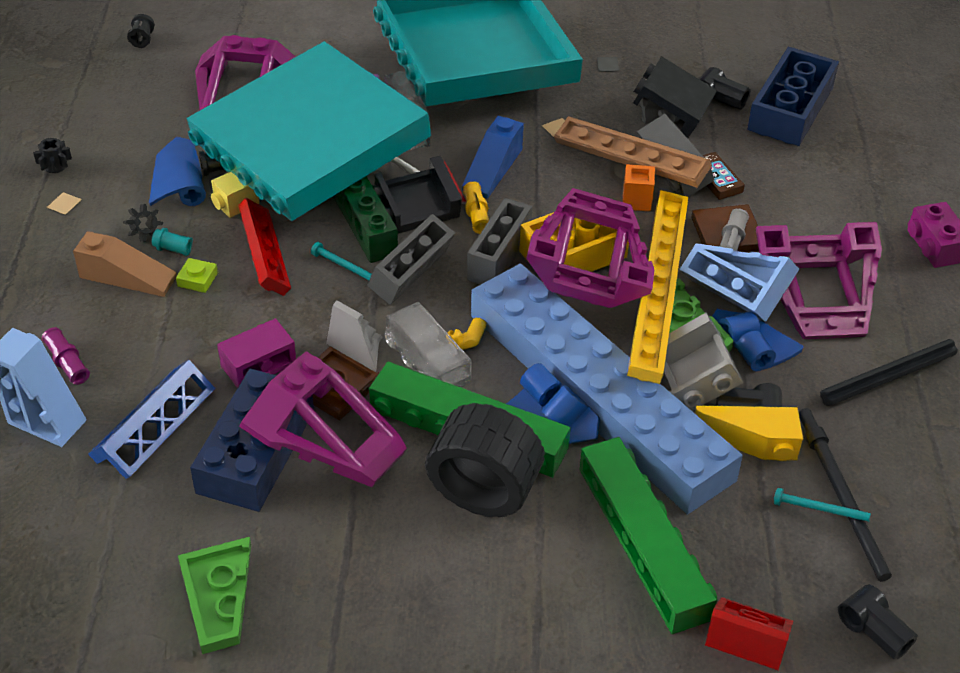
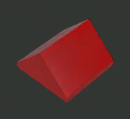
M721 597L712 613L705 646L779 671L793 620Z

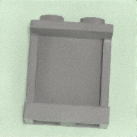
M707 313L669 333L664 372L672 389L670 393L691 411L695 410L696 405L702 406L743 383L720 332Z

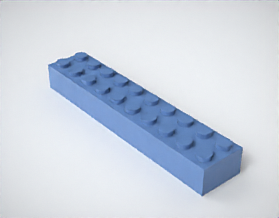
M521 263L472 289L471 317L473 319H483L487 324L485 330L528 369L534 364L542 363L562 385H566L573 390L600 417L598 433L605 440L620 437L626 449L630 448L632 450L640 472L646 474L648 479L687 515L737 482L743 455L664 386L627 376L630 357L556 293L549 291L544 283Z

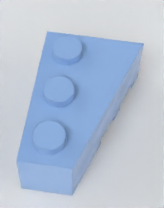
M696 243L679 270L691 281L741 309L753 312L759 319L766 322L799 271V268L789 257H772L757 252H739L731 248Z
M15 328L7 332L0 339V402L7 423L63 447L87 419L42 341L34 334H26Z

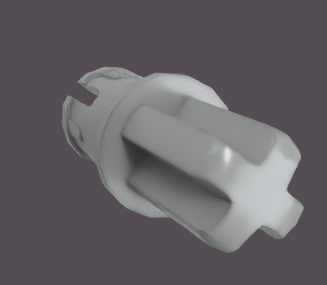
M734 209L731 211L728 224L722 229L721 234L723 238L719 247L731 248L734 251L738 250L740 242L745 239L746 233L744 229L748 222L747 220H749V215L745 210Z

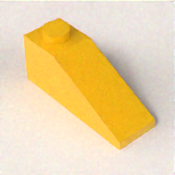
M696 405L695 414L735 449L763 460L787 461L798 459L803 435L797 407Z

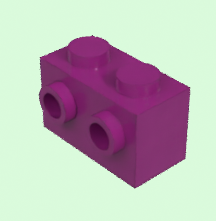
M940 202L914 207L911 219L908 222V232L921 248L923 255L928 258L934 268L959 264L960 220L948 203Z
M276 318L217 344L221 367L237 388L249 369L274 375L283 371L296 360L295 342Z

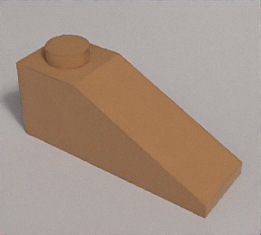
M87 231L73 250L79 277L82 279L164 297L177 277L176 272L116 237Z

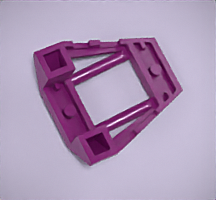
M237 35L223 36L202 54L195 70L199 109L202 110L216 102L220 79L228 61L262 63L261 77L296 56L277 40L262 37L248 38Z
M572 188L558 204L556 211L551 216L549 215L544 220L542 227L539 230L536 229L531 236L526 259L546 288L551 292L583 300L594 305L613 308L651 294L653 288L654 266L652 261L647 260V247L645 242L640 240L638 234L640 227L631 204ZM574 218L617 229L608 277L564 264ZM560 224L557 241L550 240ZM627 241L629 242L633 263L624 261Z
M877 222L847 223L841 234L789 236L787 225L757 226L756 234L759 253L762 255L789 257L798 268H837L848 306L805 308L796 275L780 299L803 340L866 337L873 304L874 285L878 275V262L882 252ZM863 259L860 300L848 264Z
M307 351L268 383L239 426L271 448L280 451L282 446L300 453L298 458L309 463L314 458L334 466L332 472L373 487L404 455L407 449L397 431L353 386L345 382L333 368ZM334 388L374 433L353 453L306 402L312 394L322 398ZM294 411L306 421L334 452L286 430Z

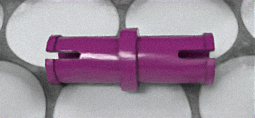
M57 327L46 330L42 335V341L53 354L52 360L56 366L64 370L70 382L74 385L87 381L90 371L80 360L77 348L73 344L68 343L62 331Z

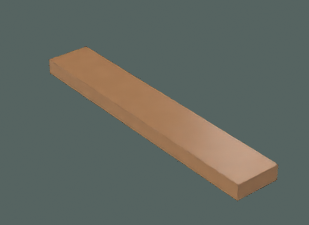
M570 116L566 118L554 135L556 143L625 165L655 166L656 175L697 188L712 167L710 159Z

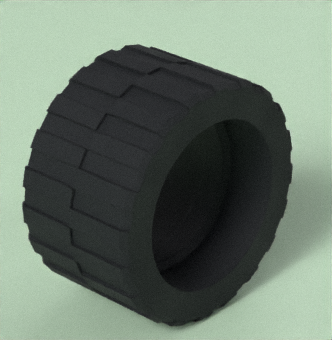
M470 403L469 405L458 406L457 409L450 413L426 456L425 469L427 470L429 480L432 481L437 491H440L447 500L455 503L456 506L477 515H484L485 517H506L507 515L517 513L522 508L544 463V447L541 445L542 442L538 435L533 432L534 430L516 415L493 405Z

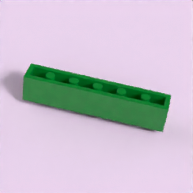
M388 361L369 387L370 404L381 416L391 417L411 427H418L434 433L437 436L450 413L457 409L458 406L478 403L483 405L489 404L507 410L509 413L522 419L538 435L545 451L544 463L539 473L552 478L569 450L571 431L569 426Z
M620 437L583 447L581 449L579 470L670 633L673 635L710 622L713 610L717 604L716 591L710 583H706L701 575L696 557L693 554L690 555L685 548L680 530L677 527H673L670 523L663 502L657 500L651 491L650 481L647 475L641 474L632 450L630 448L626 449Z

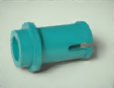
M167 228L156 229L152 236V246L156 247L157 251L165 249L187 256L191 252L193 238L171 233Z

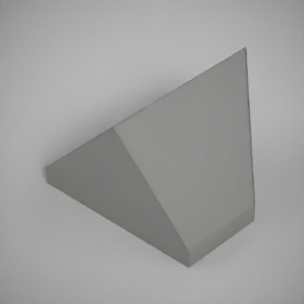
M336 300L332 307L326 344L376 372L378 348L382 336L376 333V329L368 325L369 322L363 319L364 316L361 313Z

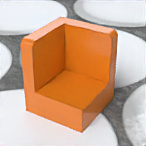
M626 164L622 202L631 204L635 211H651L655 184V166Z

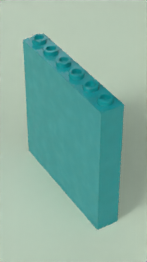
M377 0V6L373 8L376 23L379 22L381 25L383 36H387L391 50L397 54L399 65L404 67L408 81H412L416 96L421 97L425 106L580 82L583 58L542 0Z
M325 41L187 117L190 128L188 136L195 146H201L211 159L215 158L227 172L231 171L244 186L248 185L261 200L265 199L271 204L275 212L278 214L282 213L290 221L305 214L431 136L429 115L425 110Z

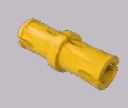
M468 182L463 186V194L466 199L465 210L466 214L471 218L473 231L481 234L489 222L487 214L489 207L487 201L482 196L480 184Z

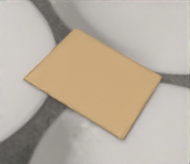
M561 118L542 126L554 137L565 120Z
M63 192L47 208L66 215L82 199Z

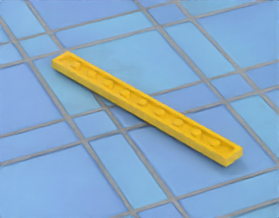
M660 190L647 257V260L652 261L654 266L653 288L651 294L640 297L627 376L660 384L664 373L689 198Z

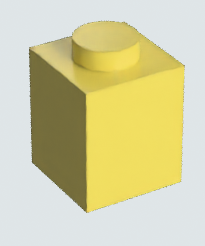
M232 172L211 180L213 190L211 200L218 210L221 209L229 218L240 214L239 204L245 198L260 204L259 197L255 194L254 190L248 185L244 186Z

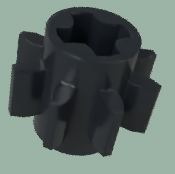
M57 138L42 140L38 144L39 151L33 152L36 164H40L41 170H46L48 173L62 172L68 167L67 160L72 159L70 147H66L65 141H60Z
M146 204L140 205V212L130 208L128 212L132 216L129 220L123 221V224L129 225L131 229L128 236L139 234L140 242L146 241L148 233L150 236H153L157 226L163 225V222L158 221L155 216L159 210L147 211ZM146 217L148 219L145 223L148 228H139L141 223L139 218Z

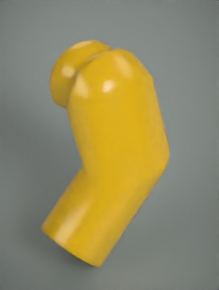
M474 318L467 332L462 333L459 329H455V331L450 330L446 334V341L449 343L448 347L458 352L477 346L486 329V322L481 318Z

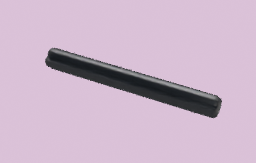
M947 339L821 390L820 397L824 405H834L957 354L958 349L952 339Z

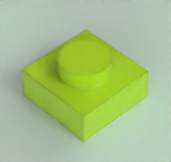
M188 258L176 277L177 287L206 293L218 274L217 264Z

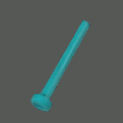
M316 242L312 246L311 255L315 257L321 255L370 280L372 273L324 249L322 243Z
M777 488L774 495V505L780 506L782 502L867 522L870 521L871 513L784 494V489Z

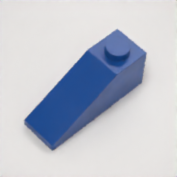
M497 116L484 135L463 182L462 191H464L463 186L468 182H477L481 186L482 196L487 199L522 151L524 123L507 117Z

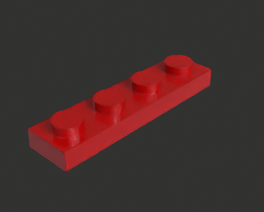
M245 198L239 204V209L253 257L252 260L256 268L258 282L265 290L274 291L284 296L291 289L269 209Z

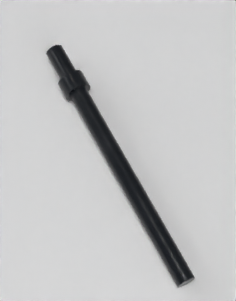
M809 408L802 409L798 414L806 431L805 438L811 449L816 451L842 507L860 511L828 446L829 439L823 427L818 426ZM848 517L878 581L883 582L890 579L892 574L866 521Z

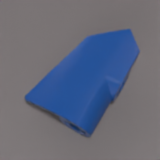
M176 137L156 155L149 199L150 206L176 193L179 194L181 202L187 206H196L206 198L195 145L191 140Z
M716 309L712 315L734 340L733 345L753 371H761L776 366L798 355L803 350L802 344L764 323L753 312L740 313Z
M542 363L534 364L525 371L520 379V384L524 389L506 404L571 427L569 444L598 439L600 417L573 390L566 385H562Z

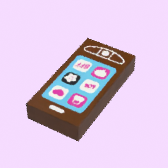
M716 152L703 155L706 159H710L712 164L711 170L715 179L707 187L718 200L744 192V183Z

